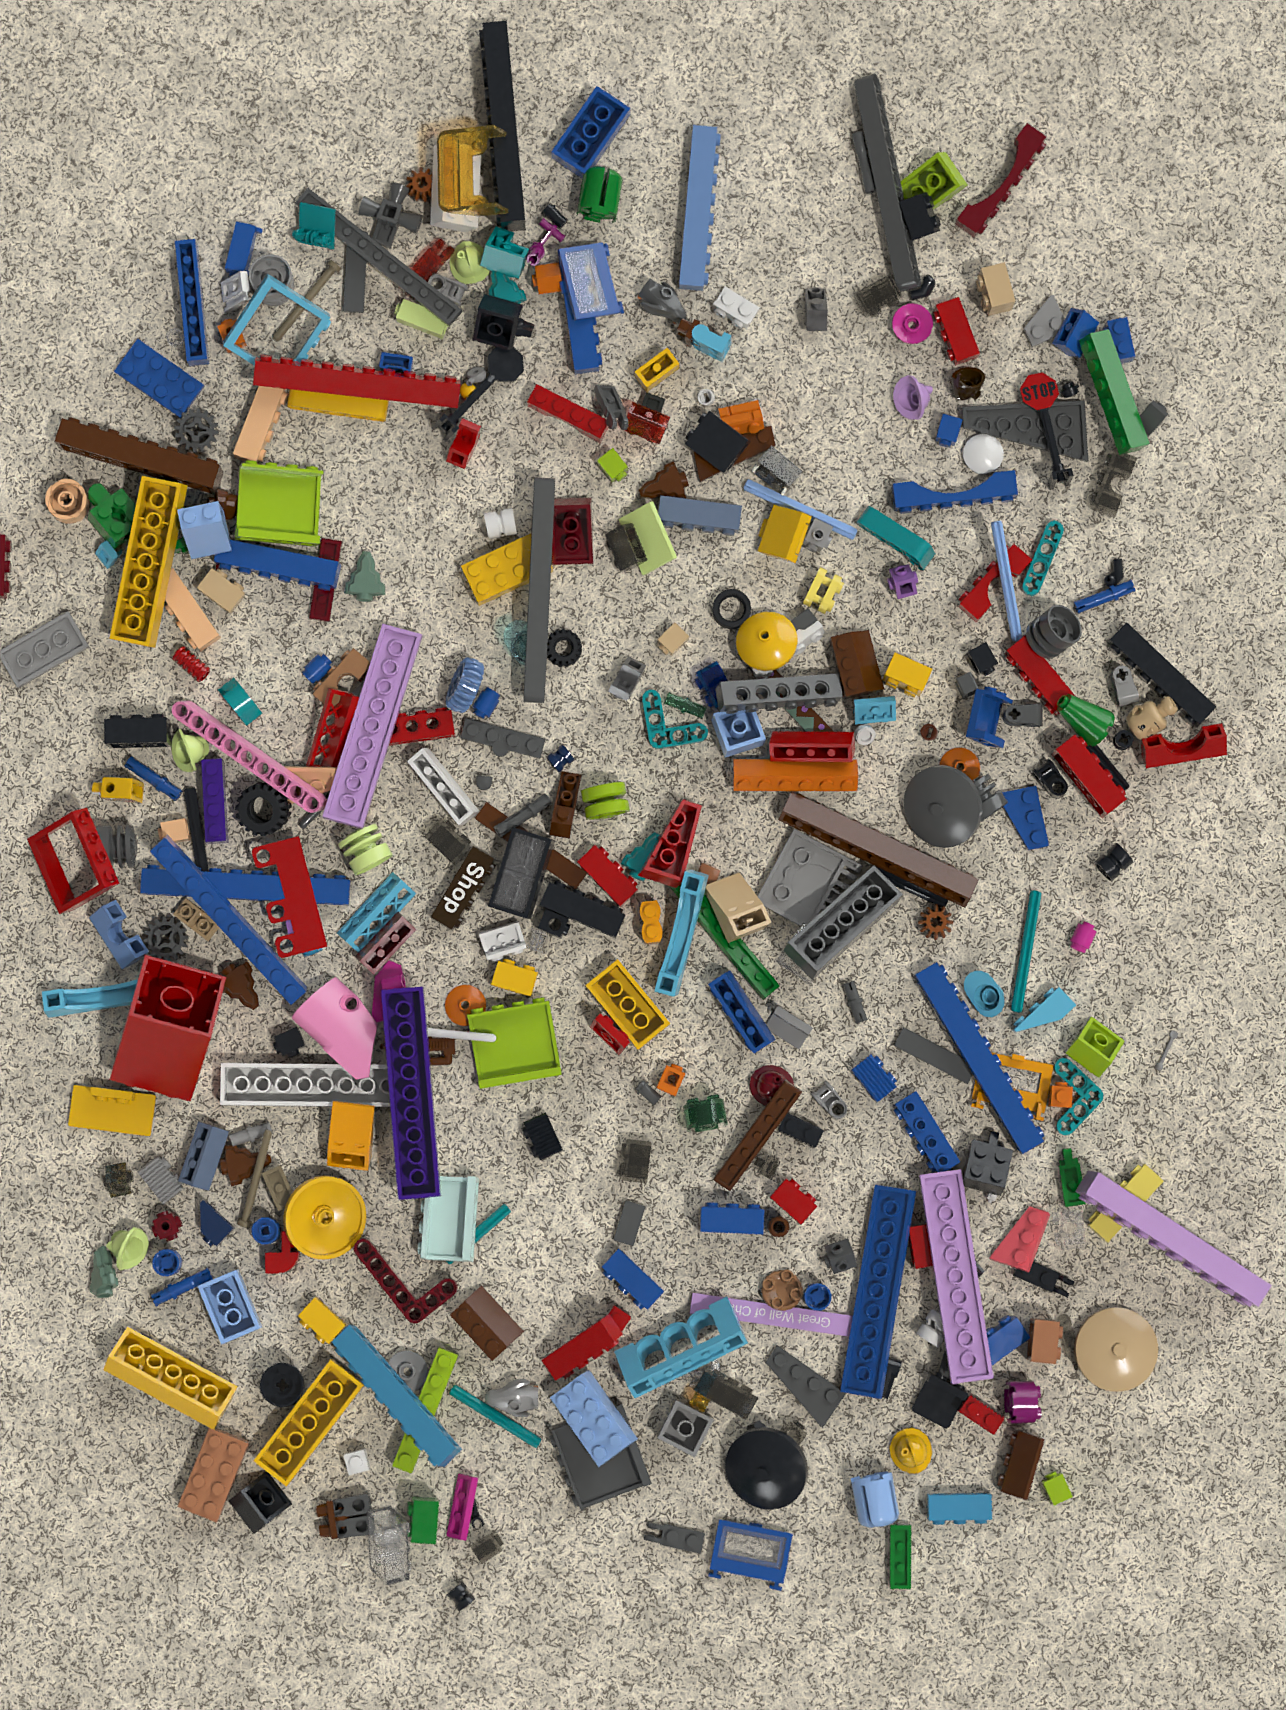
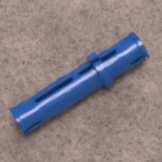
M1130 579L1117 586L1111 585L1109 589L1073 602L1074 606H1076L1077 614L1112 600L1117 601L1119 597L1136 592L1132 580Z
M133 756L127 760V764L124 767L156 788V791H161L174 801H177L181 796L182 790L171 784L168 778L158 775Z
M207 1267L173 1285L171 1283L168 1284L167 1288L151 1294V1298L157 1307L172 1298L174 1300L177 1299V1296L201 1284L213 1280V1277Z

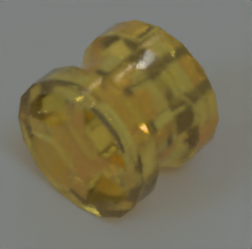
M698 1386L689 1405L699 1408V1411L704 1412L713 1394L704 1392Z

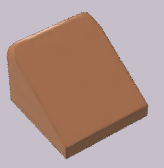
M701 863L698 872L709 875L707 884L717 881L721 872L704 863Z

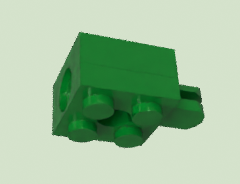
M94 484L89 488L87 495L89 501L94 505V508L89 511L88 521L115 550L129 540L136 504L122 488L111 495L102 484Z

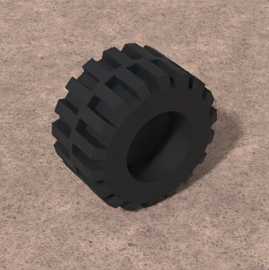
M258 782L245 789L241 796L238 797L237 802L239 803L235 805V810H238L236 818L241 819V822H239L241 826H246L245 831H253L252 835L256 836L258 834L266 836L281 829L288 822L287 818L291 815L289 809L292 808V805L287 801L289 798L266 782ZM258 797L268 800L272 805L273 814L271 819L265 820L256 814L254 803Z

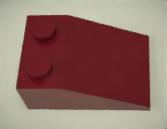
M592 498L554 499L552 565L593 564Z

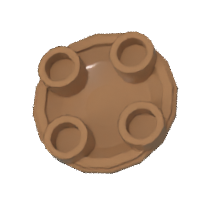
M786 1269L769 1274L762 1283L761 1292L768 1306L775 1310L785 1311L798 1305L803 1295V1288L798 1277L792 1271Z

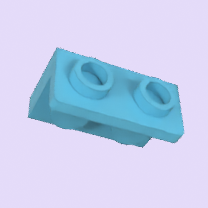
M895 696L854 700L853 715L855 724L896 721Z

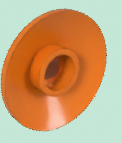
M951 749L940 760L939 765L956 768L957 764H962L964 766L962 772L971 780L979 776V760L968 749Z
M457 986L446 997V1014L457 1025L469 1026L467 1014H471V1009L483 1008V1011H486L485 997L474 986ZM462 1002H469V1007L463 1009L461 1006Z

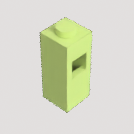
M403 299L402 304L398 303L394 312L398 323L443 339L448 327L425 307Z

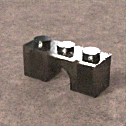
M1116 449L1113 450L1112 454H1107L1103 464L1107 466L1104 473H1100L1096 483L1100 486L1097 492L1093 491L1089 501L1092 503L1091 510L1112 518L1115 517L1123 495L1113 491L1111 480L1118 477L1128 480L1132 474L1137 457L1129 454L1119 455Z

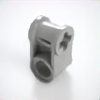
M440 274L432 275L428 283L432 285L435 281L441 282L443 286L437 290L460 307L462 304L460 301L468 287L461 282L451 280Z
M1123 665L1113 669L1110 677L1118 706L1121 707L1138 702L1139 694L1130 669ZM1119 670L1121 673H1125L1123 681L1121 678L1116 677Z
M825 1080L821 1088L816 1092L810 1093L815 1101L833 1119L844 1118L847 1113V1105L828 1081ZM835 1104H840L844 1108L843 1114L835 1115L832 1112V1107Z

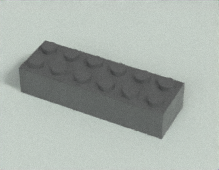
M872 866L789 940L783 951L813 980L896 906L903 894L875 866Z

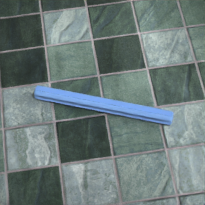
M747 480L745 483V491L777 506L812 516L811 521L816 518L833 526L832 531L853 540L857 534L856 528L752 480Z
M994 521L991 523L1011 639L1012 641H1019L1022 638V631L1003 524L1001 521Z

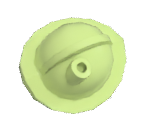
M464 241L454 249L450 258V270L459 282L473 284L482 281L488 276L490 270L480 266L484 248L477 243Z
M178 729L174 734L171 749L173 760L177 767L184 772L191 773L196 771L195 764L206 758L209 752V744L203 737L183 734L182 730Z
M133 1227L130 1231L119 1230L115 1232L106 1247L117 1259V1268L124 1270L131 1269L144 1259L148 1251L149 1241L143 1230Z

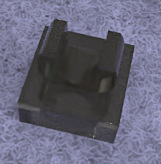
M768 1155L766 1160L757 1157L754 1165L761 1168L760 1175L772 1180L781 1161Z

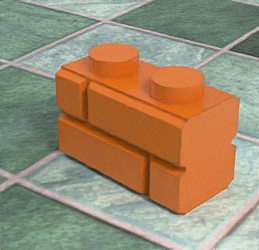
M758 400L718 409L719 418L740 434L748 432L757 433L764 429L763 416Z

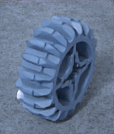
M468 657L460 662L451 679L445 701L447 707L451 708V710L464 713L469 709L483 679V663Z

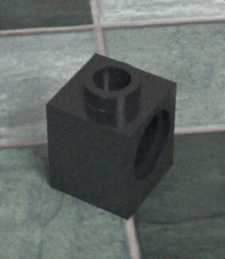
M987 642L968 651L967 656L978 676L981 674L987 676L996 671L994 667L998 665V662Z
M546 909L539 923L538 930L561 939L562 935L567 936L571 925L568 924V918ZM554 919L561 922V927L558 930H552L549 927V923Z

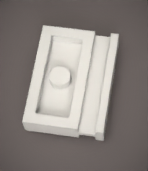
M240 271L221 282L223 302H226L224 311H233L250 301L251 297H248L250 281L247 271Z

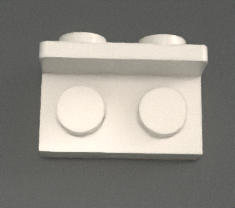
M726 286L712 304V309H714V313L717 316L729 318L732 320L731 323L739 329L742 327L747 329L760 307Z

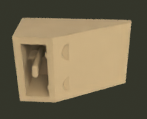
M740 873L706 885V895L728 943L761 931L772 923L764 904Z

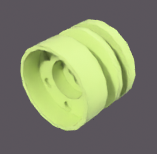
M376 824L355 830L338 844L340 849L350 847L343 853L345 857L355 855V858L349 862L355 876L371 870L393 856L386 843L376 844L382 838L381 833L372 836L378 830Z

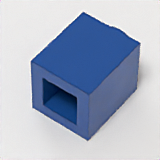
M943 414L935 441L939 442V445L950 448V446H955L963 419Z

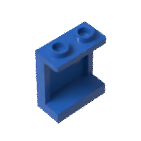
M985 687L984 690L976 689L966 737L984 746L1004 748L1005 740L995 736L1002 704H1012L1013 700L1006 697V693L997 692V689L992 687Z

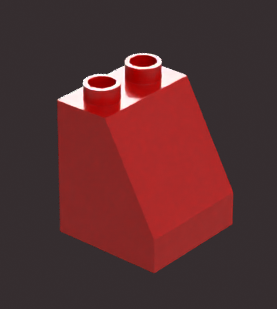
M145 955L109 1080L123 1083L129 1087H138L164 1094L170 1098L191 1102L212 1037L226 977Z

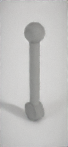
M1176 1031L1170 1032V1039L1159 1063L1155 1065L1158 1071L1163 1069V1062L1172 1042L1178 1037Z

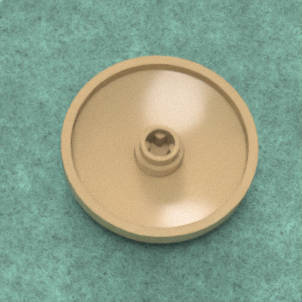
M1119 1307L1105 1308L1089 1316L1079 1328L1074 1343L1075 1360L1083 1376L1093 1385L1107 1391H1127L1142 1384L1152 1373L1158 1358V1342L1151 1325L1138 1313Z

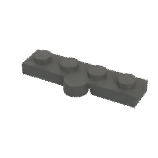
M467 718L465 719L461 739L491 746L493 753L498 757H504L508 751L541 759L546 740L545 738Z

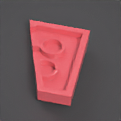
M1029 1206L989 1259L1030 1272L1050 1213Z

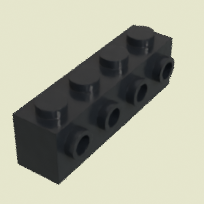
M555 881L554 884L549 882L540 902V907L616 939L626 914L622 913L623 909L614 905L609 908L603 905L604 901L595 897L590 900L584 897V892L574 889L573 892L565 889V884Z

